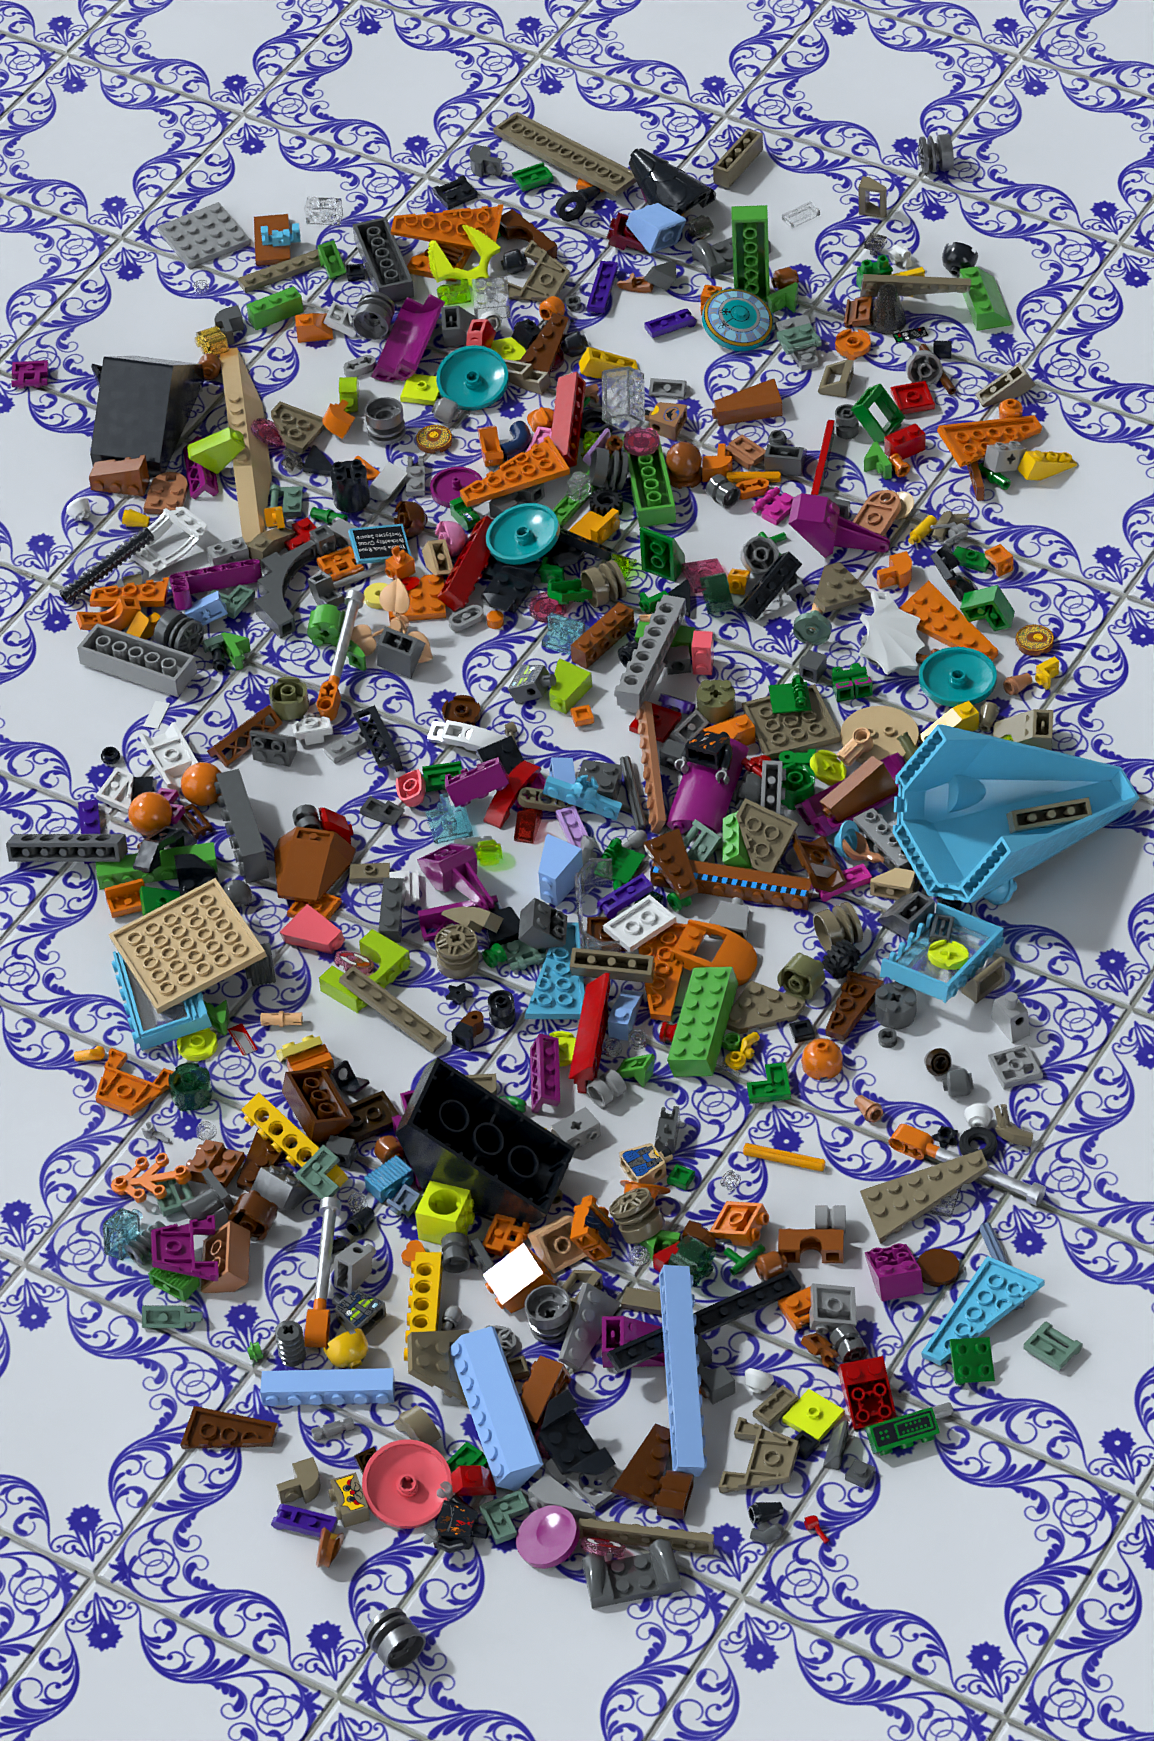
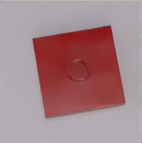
M926 381L890 387L893 400L903 415L935 409V403Z
M652 703L656 741L664 743L682 719V713ZM636 717L629 725V731L638 734L639 722Z

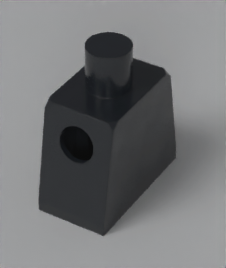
M494 902L495 907L489 908V912L504 918L497 933L485 928L489 949L495 943L502 945L518 940L520 919L512 907L501 909L499 903Z

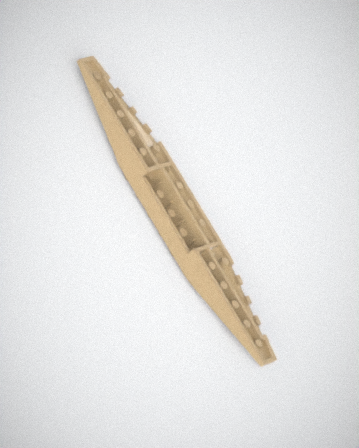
M238 348L220 350L228 426L235 431H240L244 436L245 448L233 459L241 532L246 545H248L258 534L264 532V509L268 507L272 474L268 443L258 438L253 431L255 426L265 427L263 404ZM261 430L260 434L267 439L266 431Z

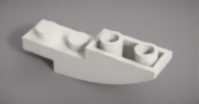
M449 720L446 723L433 721L427 737L430 742L462 746L469 751H477L480 748L506 738L504 735L484 728Z

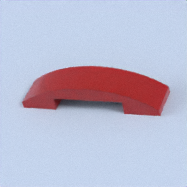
M525 760L517 765L508 775L509 784H507V787L497 791L483 821L501 829L511 815L510 808L517 800L520 790L525 788L528 783H533L542 770L541 767Z

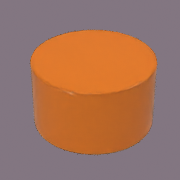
M493 610L487 614L486 618L489 628L499 629L504 625L502 612Z

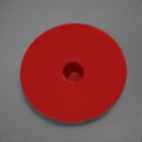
M415 576L400 579L407 591L414 589L420 583L419 578Z

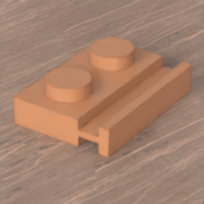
M743 434L731 441L726 447V451H729V456H732L733 460L748 470L751 469L750 466H755L764 460L766 452L765 449Z

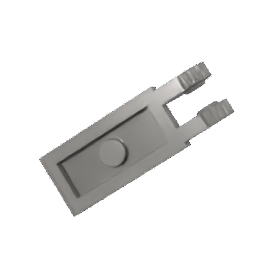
M408 456L407 497L425 496L424 457L419 456V466L412 467V456Z
M358 728L357 731L344 736L323 749L324 753L336 764L366 748L367 743L363 738L364 736L360 728ZM369 728V730L367 731V733H370V734H375V732H376V731H372V732H371V729H372V728Z

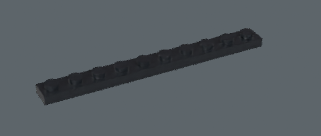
M791 1270L772 1277L693 1313L696 1314L694 1334L698 1336L704 1335L782 1298L799 1292L801 1286ZM663 1327L610 1350L607 1356L617 1373L664 1353Z

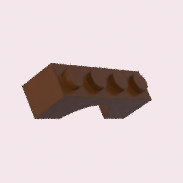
M511 209L502 215L499 232L507 240L522 239L529 243L532 240L541 249L543 248L549 256L557 259V244L534 227L532 223L524 219L521 214Z

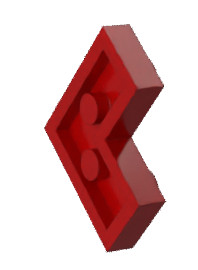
M308 517L291 524L292 530L296 532L297 537L285 542V548L288 551L310 541L309 531L317 527Z

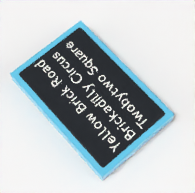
M403 524L352 528L348 531L357 564L385 562L386 559L393 556L392 548L397 545L400 551L404 550L411 556Z

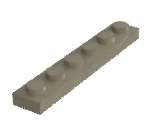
M318 249L239 277L238 284L245 293L320 267Z
M352 966L340 977L339 983L431 1053H434L446 1042V1035L356 967Z
M580 1518L578 1523L580 1528L579 1539L599 1538L619 1544L649 1547L655 1540L664 1539L665 1541H670L672 1549L676 1551L714 1554V1534L706 1532L697 1533L683 1529L673 1530L658 1526L648 1527L639 1524H623L616 1521H598L592 1518Z

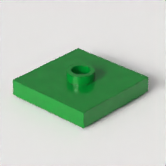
M141 886L139 890L143 916L180 897V892L146 886Z

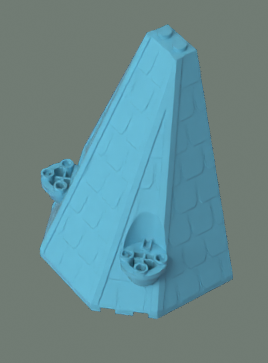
M938 724L896 775L895 784H899L898 797H894V812H897V825H893V834L928 896L960 900L966 903L976 902L983 897L994 905H1003L1010 900L1013 892L1017 889V883L1013 880L1014 877L1031 870L1128 813L1140 798L1121 767ZM1089 797L1092 811L1090 816L1073 823L1010 834L1006 815L1010 811Z

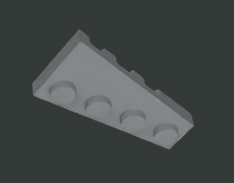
M807 313L775 322V329L778 332L810 323L809 315ZM815 346L794 351L791 354L801 371L818 367Z
M588 1282L582 1284L558 1361L573 1370L580 1369L602 1334V1316H613L620 1302Z

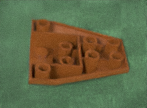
M295 827L279 838L274 850L278 898L317 903L350 867L356 849L334 831Z

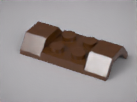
M795 832L792 837V846L802 867L807 871L813 888L833 892L844 886L847 881L826 837L821 836L812 842L800 840Z

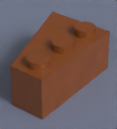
M140 455L136 459L126 457L122 461L113 459L95 462L89 475L91 490L144 497L150 483L146 455Z
M540 1355L538 1360L532 1364L530 1378L524 1382L520 1398L530 1427L538 1430L542 1428L549 1400L561 1394L560 1390L565 1382L569 1384L572 1379L563 1363Z

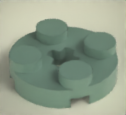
M813 610L810 613H803L795 618L793 634L800 642L806 643L807 641L812 642V645H821L828 641L832 625L821 612Z

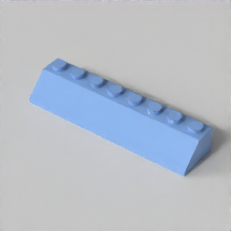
M490 1326L461 1335L450 1346V1355L495 1485L517 1491L543 1465L497 1332L495 1327Z

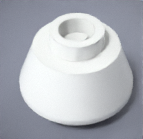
M488 311L479 317V319H488L496 332L499 331L502 319L498 313Z
M84 497L73 500L67 506L66 513L75 520L83 521L87 519L91 511L89 500Z
M974 1103L965 1109L964 1116L971 1128H986L993 1118V1111L983 1103Z
M748 1368L745 1371V1385L749 1386V1391L761 1394L762 1390L767 1391L774 1382L773 1375L752 1368Z

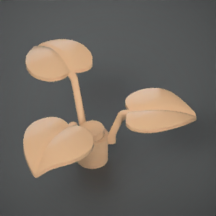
M397 578L383 588L379 601L384 610L388 612L393 611V615L396 616L391 620L388 628L399 632L402 631V633L406 634L409 619L401 614L409 609L410 598L406 587ZM360 624L353 628L350 640L361 648L365 656H368L375 651L377 646L376 640L373 637L382 634L384 629L372 634L371 628L368 625ZM419 631L410 632L409 636L426 643L418 663L433 659L427 637Z

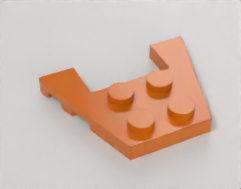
M110 1048L108 1061L105 1063V1071L103 1077H101L95 1098L99 1104L133 1116L178 1083L181 1079L180 1074L163 1068L154 1082H149L120 1071L128 1059L127 1053Z

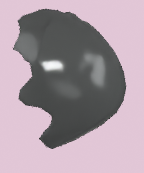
M233 879L225 884L223 890L236 908L242 904L245 906L252 904V891L246 882Z

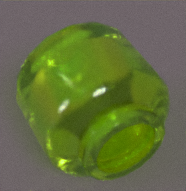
M494 839L479 841L476 845L477 849H474L477 861H479L482 867L497 865L500 859H503L501 844L497 843Z

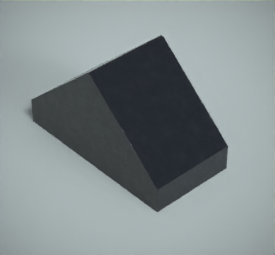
M104 356L90 451L92 466H94L95 462L113 459L122 461L126 457L136 459L140 455H146L149 477H156L159 474L165 473L201 390L200 385L202 386L205 381L202 364L141 356Z
M438 1057L425 1067L395 1132L423 1192H425L429 1181L470 1190L471 1199L474 1201L473 1212L490 1216L500 1214L516 1218V1221L535 1224L547 1216L576 1149Z

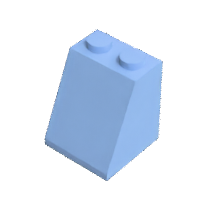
M656 203L647 205L639 210H633L629 214L626 225L649 254L677 244L686 219Z
M547 834L538 871L540 898L546 903L558 906L584 876L582 849L550 834Z

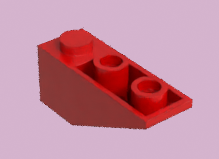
M473 319L467 332L466 346L478 345L491 349L496 331L488 319Z

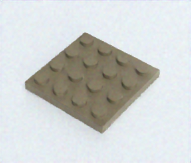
M815 684L808 686L811 711L773 714L770 696L742 703L744 714L755 725V738L763 755L770 757L772 760L779 758L780 753L783 751L803 752L808 749L841 742V736Z

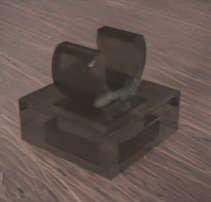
M870 233L864 242V249L870 250V255L877 256L878 252L881 253L886 245L887 236Z
M286 447L282 452L285 459L281 462V465L285 467L284 470L289 473L293 471L294 467L301 470L304 463L300 456Z

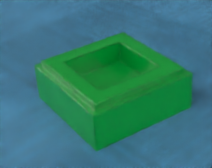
M676 1164L667 1178V1184L686 1191L695 1177V1171Z

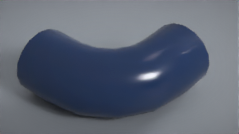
M524 421L514 422L509 430L513 439L500 444L504 454L503 459L506 462L521 452L525 453L529 447L532 436Z

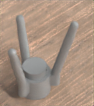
M952 522L950 524L931 526V529L950 528L948 531L949 538L943 542L948 547L968 536V529L962 523L957 525L955 522Z

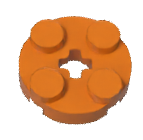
M846 329L837 334L835 349L848 360H855L857 357L870 352L871 339L869 334L863 330L858 329V332L852 331V329Z

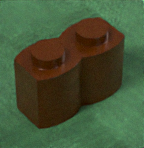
M667 1470L665 1476H661L659 1482V1489L661 1490L659 1494L655 1495L653 1506L657 1508V1515L684 1519L694 1487L693 1474Z

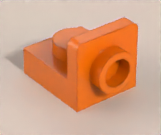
M1001 544L985 551V557L996 567V575L998 577L1013 571V555Z

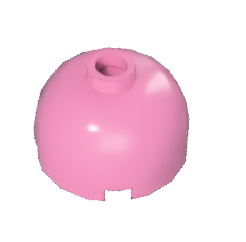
M440 521L438 523L435 535H439L438 540L446 539L450 558L460 555L468 540V535L465 534L462 526L453 521Z

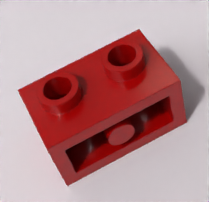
M915 423L884 437V453L888 457L893 454H899L902 460L925 450L926 433Z

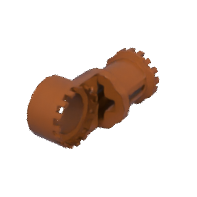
M617 435L607 439L605 449L609 450L610 457H612L615 450L619 451L620 456L623 446L622 439Z

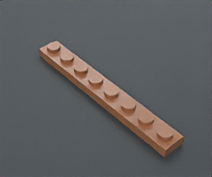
M644 701L636 712V719L639 722L638 734H640L641 739L639 747L642 749L641 763L644 764L643 778L646 781L645 793L648 797V822L651 824L652 833L659 834L666 822L652 702Z

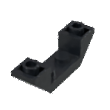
M165 826L142 841L133 864V869L143 873H151L154 869L161 866L160 851L164 847L169 845L170 848L195 845L197 844V839L183 828Z

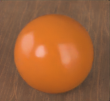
M207 762L191 765L186 769L181 779L183 795L189 802L197 806L214 804L217 802L218 796H220V794H216L214 785L215 782H218L216 774L222 772L215 765Z
M145 792L138 795L131 802L128 810L131 826L138 833L145 836H150L165 826H169L173 816L169 801L163 795L156 792Z

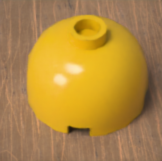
M361 1328L354 1329L356 1333L351 1335L349 1331L342 1333L327 1343L328 1349L323 1348L327 1358L333 1365L339 1368L350 1367L351 1369L362 1365L361 1360L365 1358L368 1352V1342Z

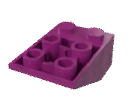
M897 1243L888 1248H873L870 1251L864 1252L876 1292L881 1301L924 1293L921 1269L907 1244Z
M602 1316L603 1368H614L607 1356L610 1350L661 1327L626 1316ZM662 1353L633 1367L665 1366V1355Z

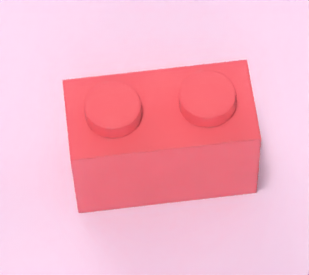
M694 631L691 647L693 674L712 675L714 663L713 632Z

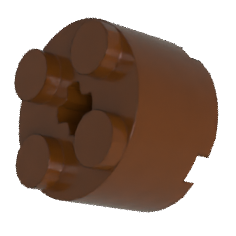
M250 1190L249 1193L239 1196L228 1216V1221L230 1220L250 1231V1239L251 1237H257L256 1241H260L266 1238L277 1217L278 1206L262 1197L259 1192Z

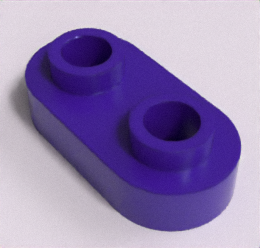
M660 693L658 699L662 707L672 709V706L679 708L678 712L690 714V711L694 712L696 707L695 703Z

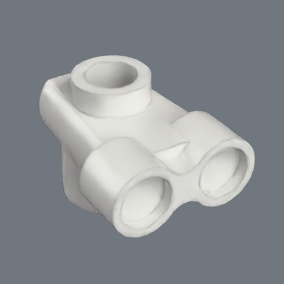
M896 244L888 252L889 259L893 264L901 262L907 270L913 268L912 254L906 246L901 247Z

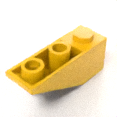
M1026 451L1017 470L1026 480L1041 481L1077 466V463L1072 458V455L1067 452Z

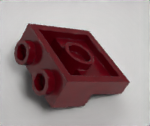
M618 212L616 219L612 218L609 225L611 229H609L606 239L609 240L608 245L621 250H625L626 246L643 252L645 247L626 225L629 216Z

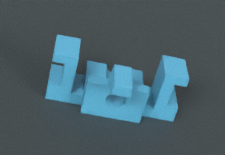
M299 223L292 224L293 233H290L289 229H283V231L272 230V235H269L268 226H261L262 245L273 244L274 247L301 242Z

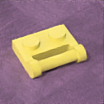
M309 1035L302 1038L301 1043L295 1044L290 1042L283 1045V1049L276 1050V1055L279 1061L282 1062L289 1056L315 1048L323 1043L320 1036L314 1037Z

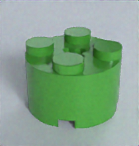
M329 604L318 605L315 610L312 609L307 628V634L312 640V644L315 646L331 644L337 647V639L340 636L345 611L342 610L341 612L337 610V606Z

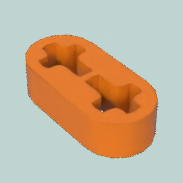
M755 478L737 483L736 486L741 491L739 499L745 500L765 495L769 490V481L765 478Z

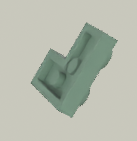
M240 584L229 596L219 592L222 602L226 604L228 614L225 616L233 619L255 597L254 590ZM212 590L208 595L216 592V590Z
M323 1145L294 1176L320 1200L325 1197H333L340 1188L326 1175L340 1160Z
M521 1490L479 1505V1511L486 1525L489 1526V1531L496 1545L516 1538L517 1531L511 1519L530 1512Z

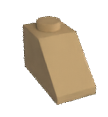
M446 539L427 541L422 549L426 568L435 576L449 575L453 565Z
M894 868L880 874L870 881V895L899 900L903 895L913 893L916 873L908 869Z

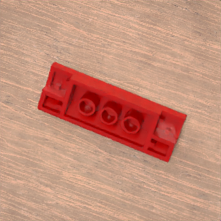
M604 973L586 985L568 1078L574 1079V1084H577L578 1093L586 1094L588 1080L593 1081L594 1078L598 1077L609 1017L610 973Z

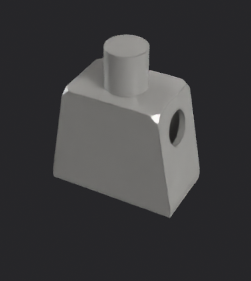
M738 897L733 898L731 903L721 902L709 923L720 925L747 940L749 907L743 905V900ZM714 934L709 936V938L722 940V937Z
M1008 992L995 999L991 1018L1011 1043L1030 1036L1028 1011L1018 999L1017 994Z
M353 1242L334 1257V1287L348 1294L353 1290H357L372 1272V1257L376 1254V1249L370 1244L363 1246Z

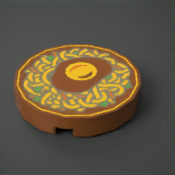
M429 425L418 431L416 443L418 448L425 453L436 454L435 451H440L441 453L450 448L452 433L445 426Z
M1036 624L1027 625L1017 632L1015 643L1022 653L1039 656L1040 653L1045 652L1046 654L1053 648L1054 636L1047 627Z

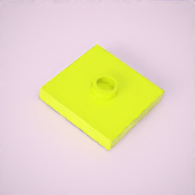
M512 337L494 340L491 349L496 351L503 359L518 362L526 352L525 348Z
M413 374L405 382L400 395V402L434 406L440 395L436 376Z
M808 1389L782 1417V1422L799 1433L803 1430L820 1442L845 1415V1410Z

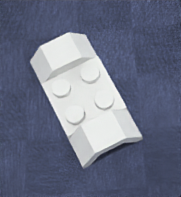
M171 723L165 733L152 738L140 734L139 738L148 756L167 787L178 792L182 791L181 779L184 772L191 765L198 763L176 723Z

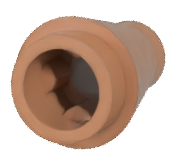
M1029 673L1007 677L1003 683L1005 692L1009 695H1017L1027 685L1032 683V677Z
M863 1095L855 1098L854 1104L858 1107L866 1121L877 1122L881 1119L883 1110L880 1104Z

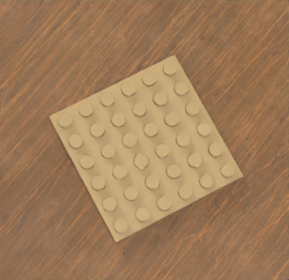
M216 878L108 934L158 1014L267 957L265 950Z

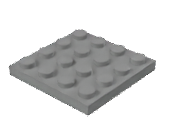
M219 202L157 226L159 234L188 269L251 245L250 238Z

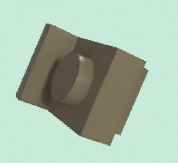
M417 1405L401 1413L399 1419L393 1422L396 1429L407 1432L411 1440L432 1445L442 1438L429 1415Z
M314 1457L293 1463L294 1479L276 1484L281 1504L293 1502L302 1497L305 1504L316 1498L321 1484Z

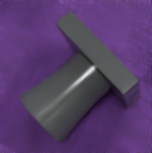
M206 1168L201 1173L209 1189L181 1203L184 1212L190 1220H206L207 1216L213 1215L221 1208L229 1216L234 1207L228 1192L211 1170Z

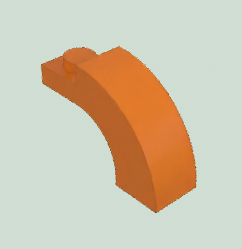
M497 427L477 428L485 467L502 465L504 454L500 447Z
M119 596L115 605L103 612H77L76 620L80 630H92L98 623L121 631L132 623L137 612L141 611V607L137 597Z

